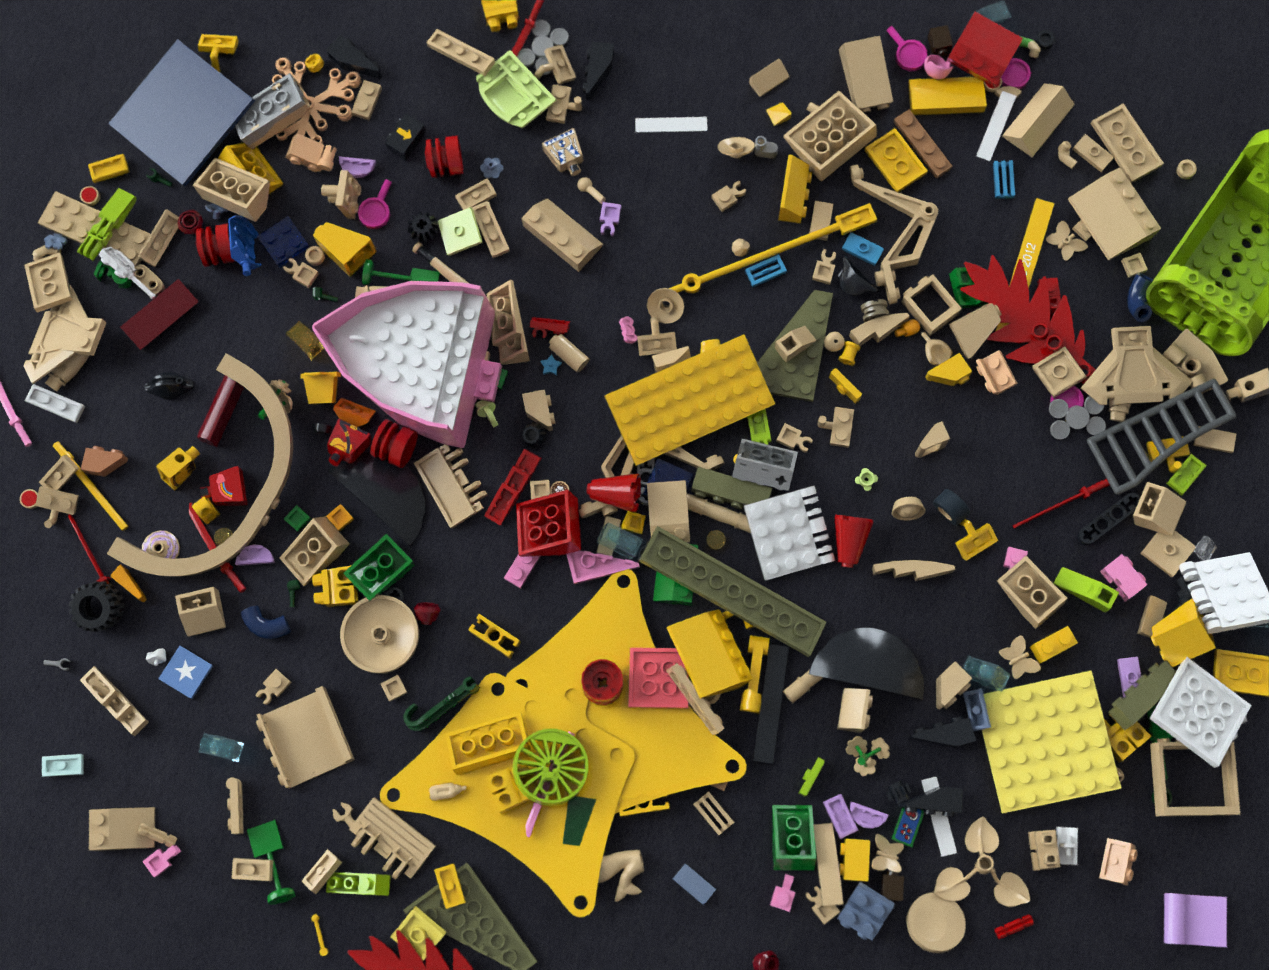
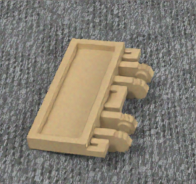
M444 444L416 461L414 465L449 527L454 528L484 509L480 500L487 496L486 491H481L472 498L469 496V493L481 486L480 480L475 481L463 489L469 481L461 468L467 465L469 461L465 458L452 466L451 461L460 456L463 451L459 448L445 456L451 449L448 445Z
M373 797L349 829L356 835L362 828L351 843L354 847L360 844L366 833L371 837L362 848V854L365 855L376 841L379 842L373 849L385 859H388L391 853H393L382 868L385 872L392 867L397 858L402 861L392 875V878L395 880L407 865H409V868L404 874L412 878L436 847L435 844L375 797Z

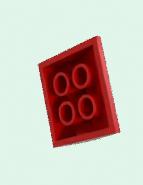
M974 12L947 61L995 88L1023 38L983 15Z
M568 489L516 504L518 553L520 557L565 555L581 550L578 498Z

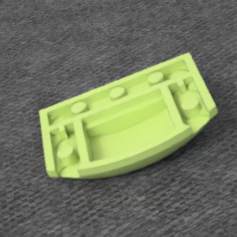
M510 50L495 61L496 63L486 76L479 74L476 77L477 82H479L480 94L487 106L502 120L520 128H524L557 101Z

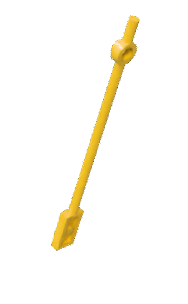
M866 204L835 216V224L702 276L693 273L684 276L681 284L668 289H672L677 293L681 291L690 294L696 293L704 282L838 230H840L842 235L873 224L877 222L876 215L871 204ZM693 282L695 286L689 287L688 284Z

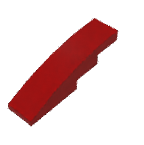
M527 449L523 450L505 482L501 484L484 515L485 517L500 526L502 525L542 459L541 457Z

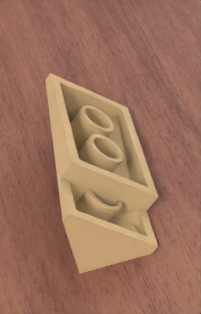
M1044 83L1002 137L1033 157L1074 106L1065 88L1059 85Z
M509 280L487 293V299L495 311L491 332L492 344L499 347L500 363L502 365L530 361L514 282Z

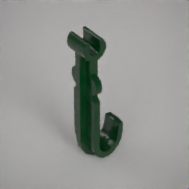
M467 677L463 680V684L416 721L411 720L413 713L418 709V705L413 703L405 710L404 722L410 730L415 732L422 731L468 695L477 693L480 687L476 683L473 684L475 680L472 677Z

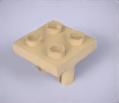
M341 170L339 184L322 185L321 193L323 196H328V202L335 203V206L347 219H355V214L358 212L357 201L358 195L361 194V186L348 170Z

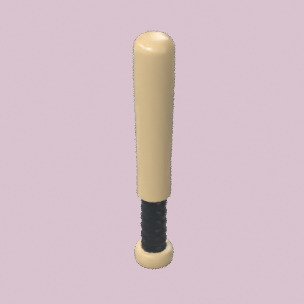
M418 242L413 247L414 253H419L428 260L430 265L450 282L469 284L437 257L432 256L426 251L421 243Z

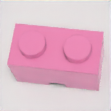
M1120 555L1100 572L1109 583H1115L1118 587L1115 590L1119 592L1120 597L1126 602L1147 586L1145 577L1132 567V561L1128 557Z

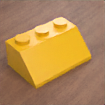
M245 143L225 146L218 157L219 160L269 180V194L283 184L257 147L251 149Z
M788 155L779 220L801 223V218L806 216L807 207L803 205L804 200H808L810 189H806V185L811 183L812 172H809V164L793 155Z

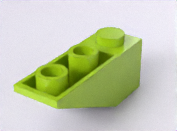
M1064 567L1061 568L1053 583L1103 612L1111 609L1119 594L1118 591L1102 582Z
M334 872L327 880L326 892L389 896L390 875Z

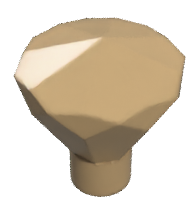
M737 239L732 244V251L736 256L743 257L748 253L750 244L744 239Z

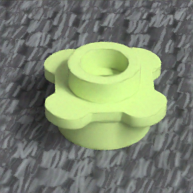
M867 468L862 469L860 476L855 478V483L863 486L865 491L871 490L873 483L878 481L877 475H874Z

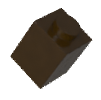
M948 25L930 28L927 37L932 55L940 57L948 55L953 46Z
M887 871V875H882L881 895L888 900L903 901L904 876H899L897 872Z

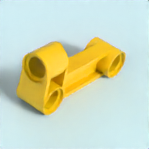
M750 635L748 653H752L750 674L753 680L748 682V689L742 693L740 711L760 713L762 696L757 692L762 655L768 654L770 638Z

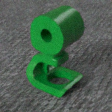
M101 260L97 264L94 275L100 282L105 270L108 268V278H113L120 288L125 289L132 284L131 279L118 277L110 265L104 264Z

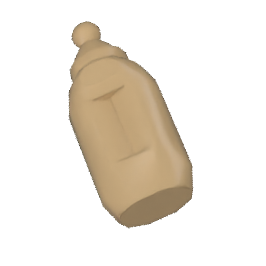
M454 783L434 785L429 788L430 798L434 801L453 798L463 790H466L467 786L464 785L462 787Z

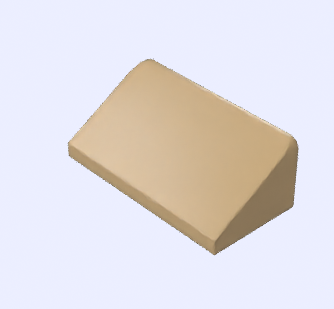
M777 59L750 78L749 84L761 97L790 78L782 61Z
M1152 595L1148 596L1137 634L1151 638L1153 635L1152 627L1163 619L1167 602Z

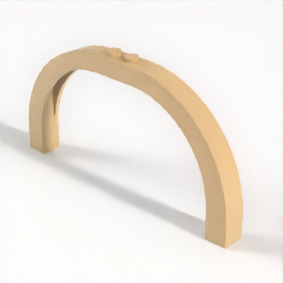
M228 354L224 355L216 370L248 389L260 402L269 418L274 436V458L269 476L239 528L218 547L198 556L171 559L150 554L128 541L116 537L107 554L125 565L145 573L171 577L191 576L213 570L236 557L248 546L262 525L265 526L268 523L270 511L272 509L275 510L280 502L278 498L287 482L293 458V435L287 412L274 389L264 378Z

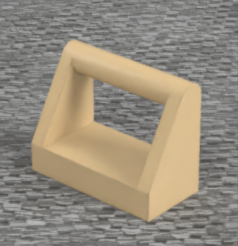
M942 421L936 423L922 440L915 452L917 458L945 448L950 437Z

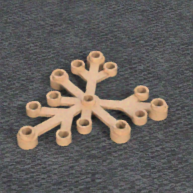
M280 58L276 61V68L279 73L285 74V76L290 73L301 84L303 73L306 71V66L303 62L298 61L295 63L294 68L296 72L294 75L287 58ZM299 66H303L301 70L297 69ZM336 68L331 69L329 72L331 79L328 90L316 97L307 96L304 91L303 94L308 102L312 103L311 106L307 108L301 120L277 133V138L280 141H284L296 131L303 136L307 132L312 140L319 139V143L323 144L322 138L316 134L309 123L310 114L316 122V127L319 131H325L328 124L317 111L338 115L341 121H349L352 118V111L349 106L341 105L335 107L321 104V102L331 96L352 101L354 93L347 87H359L361 84L360 75L357 72H350L345 80L338 83V80L341 79V73ZM334 73H338L336 77L332 76ZM276 74L272 77V82L275 83L277 79L283 77ZM347 93H351L350 97H346L345 95ZM342 110H347L346 113H341ZM320 123H325L323 127H319ZM281 132L285 133L284 136H279Z

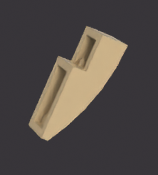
M898 313L872 319L851 330L849 337L859 346H862L871 338H874L878 343L898 329L904 322L908 321L909 314Z

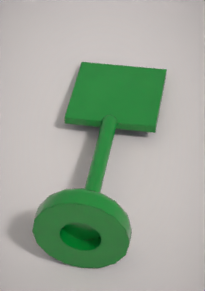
M366 259L363 267L362 284L369 285L373 275L408 281L438 282L440 273L438 271L412 268L411 276L373 271V261Z
M276 820L248 829L247 832L254 858L267 854L268 860H273V879L276 891L271 892L267 896L268 904H279L294 898L295 892L292 888L281 889L272 852L283 848Z

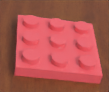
M630 648L629 708L688 709V700L666 672L667 669L677 663L686 670L676 648Z

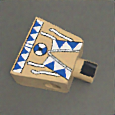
M574 128L542 143L544 153L559 172L568 169L571 176L581 172L578 164L583 162V155Z
M1268 368L1237 380L1234 388L1226 390L1228 399L1232 401L1240 398V401L1243 403L1269 394Z

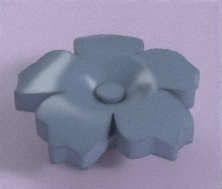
M58 233L44 238L45 248L48 249L53 247L60 250L63 249L62 245L68 243L67 238Z

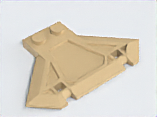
M71 285L69 286L73 300L52 307L50 311H45L29 351V354L32 355L31 360H26L24 364L32 384L39 381L75 354L94 356L107 322L103 319L87 317Z
M1151 326L1120 327L1111 329L1113 350L1081 389L1099 405H1107V399H1113L1114 404L1163 402V396H1169V399L1184 393L1193 381L1153 347ZM1162 384H1167V388H1163ZM1106 387H1112V391H1107Z

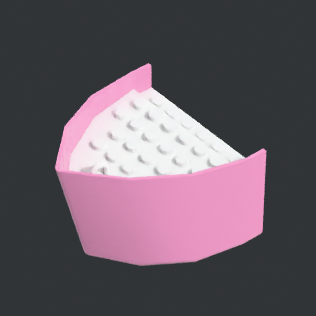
M409 281L362 293L318 320L312 326L314 333L342 376L398 424L416 431L419 435L445 445L464 448L475 405V398L490 402L495 401L502 365L501 363L484 360L492 332L495 311L479 285L462 282Z

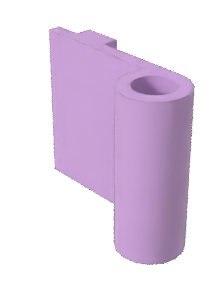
M1164 893V943L1227 947V897Z

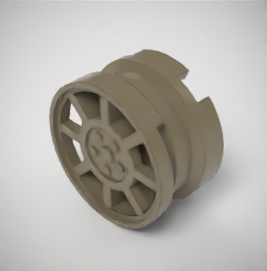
M878 299V302L872 300L861 305V311L864 312L863 321L867 322L889 315V310L886 309L888 306L887 301Z

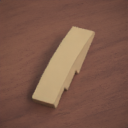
M919 560L892 561L872 566L873 575L893 571L894 578L913 574L915 581L953 573L955 570L954 565Z
M95 666L80 679L101 705L105 706L133 736H136L149 723L135 706Z
M833 824L814 825L816 863L818 866L822 905L843 904Z

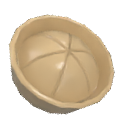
M903 497L894 502L892 515L898 520H914L922 517L926 509L920 499L916 497Z

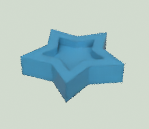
M552 354L547 360L540 361L544 366L543 375L552 373L557 376V368L562 362L556 361Z

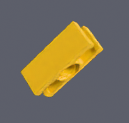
M479 614L476 618L478 620L477 623L484 622L489 628L485 634L476 631L475 625L472 624L468 629L469 632L510 659L514 652L506 651L500 645L506 638L514 642L513 646L519 647L521 644L520 640ZM492 632H499L500 637L496 641H491L490 634Z
M663 789L620 795L618 802L621 799L633 798L635 804L636 798L641 794H646L651 799L646 808H640L636 804L635 809L624 812L623 808H619L620 817L670 809L669 802H665V805L661 806L652 805L651 796L662 793Z

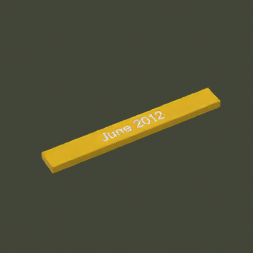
M1038 198L1035 200L1012 274L1013 278L1018 260L1021 259L1026 272L1028 289L1054 207V203ZM999 323L995 331L1010 323Z

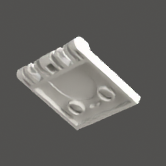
M815 486L744 505L765 581L835 561L834 553L818 556L819 553L832 550L831 545H825L816 549L815 542L824 541L829 538L828 534L813 537V533L827 530L823 516L810 520L807 517L821 513V508H815L806 512L804 506L819 501L818 496L805 500L802 499V497L816 494Z
M1250 552L1195 563L1190 561L1179 566L1185 581L1199 580L1188 585L1199 613L1213 612L1202 618L1207 633L1212 634L1269 623V592Z

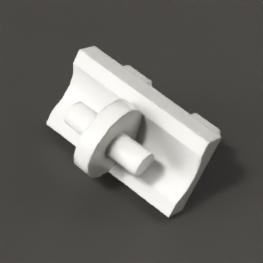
M1056 827L1060 864L1077 865L1078 828Z

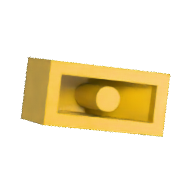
M958 353L928 371L925 378L929 381L955 386L958 383L962 385L970 379L969 376L972 370L962 355Z

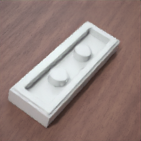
M35 384L32 385L25 399L27 403L75 423L78 422L85 408L83 404Z

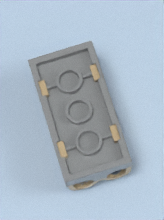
M290 73L253 96L252 98L255 102L235 125L240 139L251 149L298 121L306 113L307 108L310 107L308 100L303 94L304 91L301 85Z

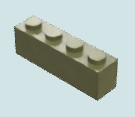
M698 467L691 492L695 493L696 497H710L716 503L724 504V502H727L736 509H742L744 505L770 498L772 488L750 481H741L726 474Z
M1166 660L1160 665L1157 662L1148 669L1150 672L1148 675L1143 674L1136 680L1138 684L1135 687L1132 685L1124 692L1126 696L1123 699L1120 696L1112 703L1113 708L1108 713L1124 731L1134 725L1165 693L1176 673Z

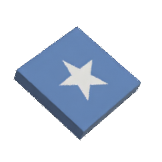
M179 646L158 679L193 699L213 668V665Z

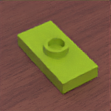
M1190 454L1181 465V468L1174 473L1166 484L1182 496L1207 465Z
M818 757L812 769L807 768L802 777L805 782L798 794L804 797L807 796L825 763L824 760Z

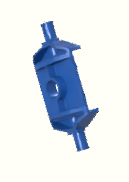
M235 215L228 219L231 258L243 267V275L249 276L251 275V270L261 266V263H255L254 239L259 237V234L248 218Z

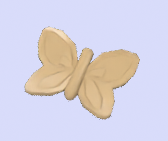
M1061 221L1057 225L1056 233L1049 235L1046 241L1050 244L1058 245L1059 249L1062 248L1063 259L1067 261L1072 257L1074 251H1084L1088 248V245L1080 239H1073L1075 237L1074 234L1069 236L1070 229L1065 221Z
M1021 635L1013 640L1011 648H1004L999 651V654L1004 659L1010 660L1009 665H1013L1012 676L1014 679L1021 677L1024 672L1036 673L1041 670V666L1037 661L1032 658H1026L1029 656L1028 652L1023 654L1026 649V641Z
M876 834L875 842L879 849L876 854L879 856L875 857L872 861V868L877 871L889 869L892 872H901L897 855L902 852L904 845L901 843L890 844L885 837Z

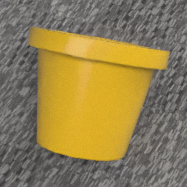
M311 372L301 374V379H304L308 404L336 403L338 377H341V373Z

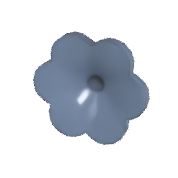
M486 158L484 164L480 166L484 177L488 179L491 177L497 179L504 169L498 158Z
M213 203L205 205L207 211L213 212L214 219H220L221 213L229 211Z

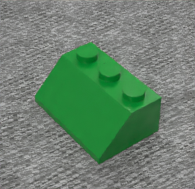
M690 544L698 549V545ZM656 572L653 602L692 606L693 591Z

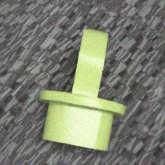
M484 400L477 402L475 406L478 416L487 417L493 428L496 427L498 423L493 414L496 405L493 402Z

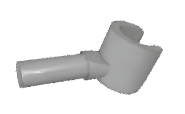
M66 658L60 661L44 660V665L56 666L67 671L69 668H63L62 664L65 661H71Z

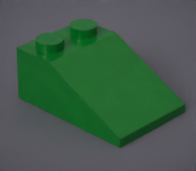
M385 534L343 574L371 601L400 580L415 564Z
M772 805L774 870H814L816 848L812 805Z

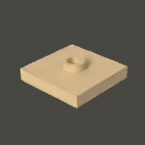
M1066 347L1061 348L1032 366L1053 398L1085 380L1087 377Z
M1174 531L1173 536L1157 532L1140 554L1170 577H1174L1179 570V566L1187 560L1196 546L1176 531Z

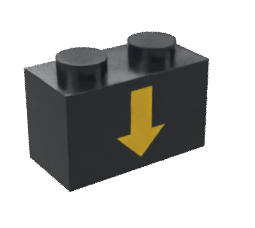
M405 114L403 118L397 121L394 131L387 135L385 140L387 149L406 161L425 135V126Z

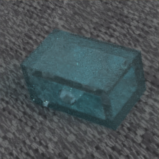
M608 522L604 525L596 543L632 559L636 556L643 539Z

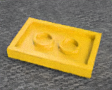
M896 128L865 147L864 151L895 192H900L928 172Z
M1216 649L1213 677L1233 692L1269 697V656Z

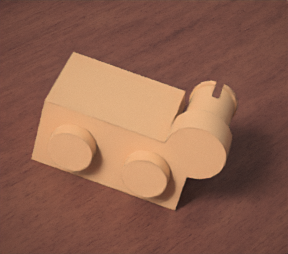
M297 133L292 138L286 158L296 165L302 164L307 166V169L312 172L331 171L337 149L335 147L331 149L332 146L330 145L325 147L323 144Z

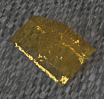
M300 321L285 333L310 360L324 349L320 340Z

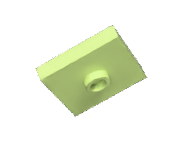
M471 207L438 220L447 255L451 256L483 243L475 214Z

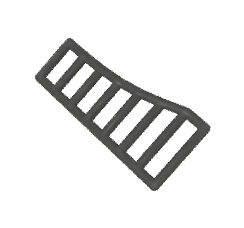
M1211 379L1088 438L1087 444L1114 493L1120 495L1138 486L1165 459L1184 445L1212 429L1235 419L1236 413L1217 380ZM1210 388L1213 389L1227 413L1217 419L1202 395V392ZM1193 396L1209 423L1200 428L1184 402ZM1174 405L1178 406L1192 431L1183 438L1166 410ZM1158 413L1175 440V443L1167 449L1149 417ZM1141 421L1160 454L1152 462L1131 427ZM1122 430L1126 432L1145 467L1137 476L1114 434ZM1105 438L1110 443L1130 480L1119 486L1096 444Z

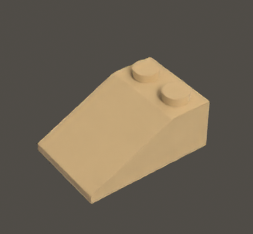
M686 481L647 483L651 536L658 526L681 540L690 542Z
M326 516L313 518L282 554L280 559L300 583L305 586L312 580V575L321 573V570H324L336 560L347 548L349 542Z
M1027 556L997 580L1020 613L1035 629L1062 607L1067 600V597Z
M155 807L89 810V850L155 848L154 840L147 838V835L142 836L138 834V829L142 823L149 825V828H155Z

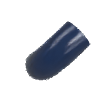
M1136 273L1127 297L1128 309L1133 318L1138 322H1145L1152 315V309L1147 304L1146 291L1153 279L1142 273Z
M257 605L249 607L240 613L249 631L260 638L274 639L291 633L284 615L273 620H267L263 617Z

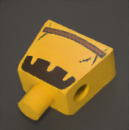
M191 446L186 452L181 448H177L156 466L161 479L175 491L195 470L196 467L193 460L200 455L199 451L194 446Z

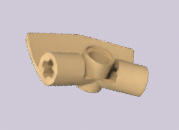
M1185 329L1162 354L1193 381L1189 385L1191 389L1211 379H1216L1219 385L1228 381L1214 352L1188 329ZM1186 364H1190L1193 367V371L1188 370Z

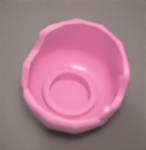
M930 55L924 61V69L927 75L934 79L941 80L946 78L953 69V66L950 68V62L945 61L938 55Z

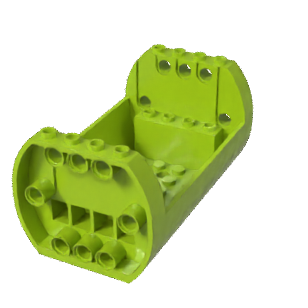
M1269 129L1260 131L1251 138L1146 291L1147 302L1155 314L1181 331L1188 329L1212 351L1220 355L1238 356L1246 353L1269 321ZM1252 226H1258L1261 233H1254ZM1243 240L1249 241L1250 244H1251V247H1250V248H1245V247L1242 245V241H1243ZM1232 255H1238L1241 258V262H1234ZM1222 270H1229L1231 277H1225L1222 274Z

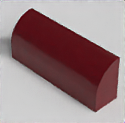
M177 279L124 323L121 329L141 350L199 301Z
M224 375L196 438L199 441L214 447L218 446L244 386Z

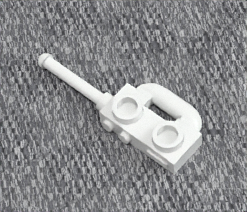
M111 246L101 250L98 254L101 257V261L106 265H110L118 277L131 279L151 299L156 298L155 293L153 294L134 276L136 271L134 264L122 252L113 249Z

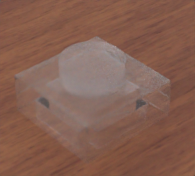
M1203 536L1200 542L1197 543L1194 552L1201 561L1210 560L1217 546L1210 537Z

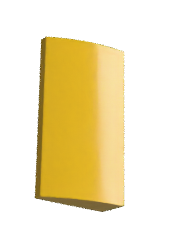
M976 77L943 78L941 80L910 79L908 81L910 110L913 115L984 112L986 109L984 82Z
M521 712L446 733L445 737L452 770L458 775L514 758L519 745L528 737ZM527 742L524 748L532 752L530 742ZM520 751L519 756L525 755L523 752Z

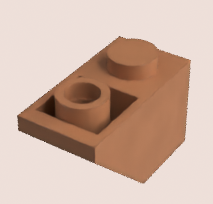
M93 446V449H85L81 470L86 474L105 477L125 464L128 458L120 450L111 449V452L104 451L102 447Z

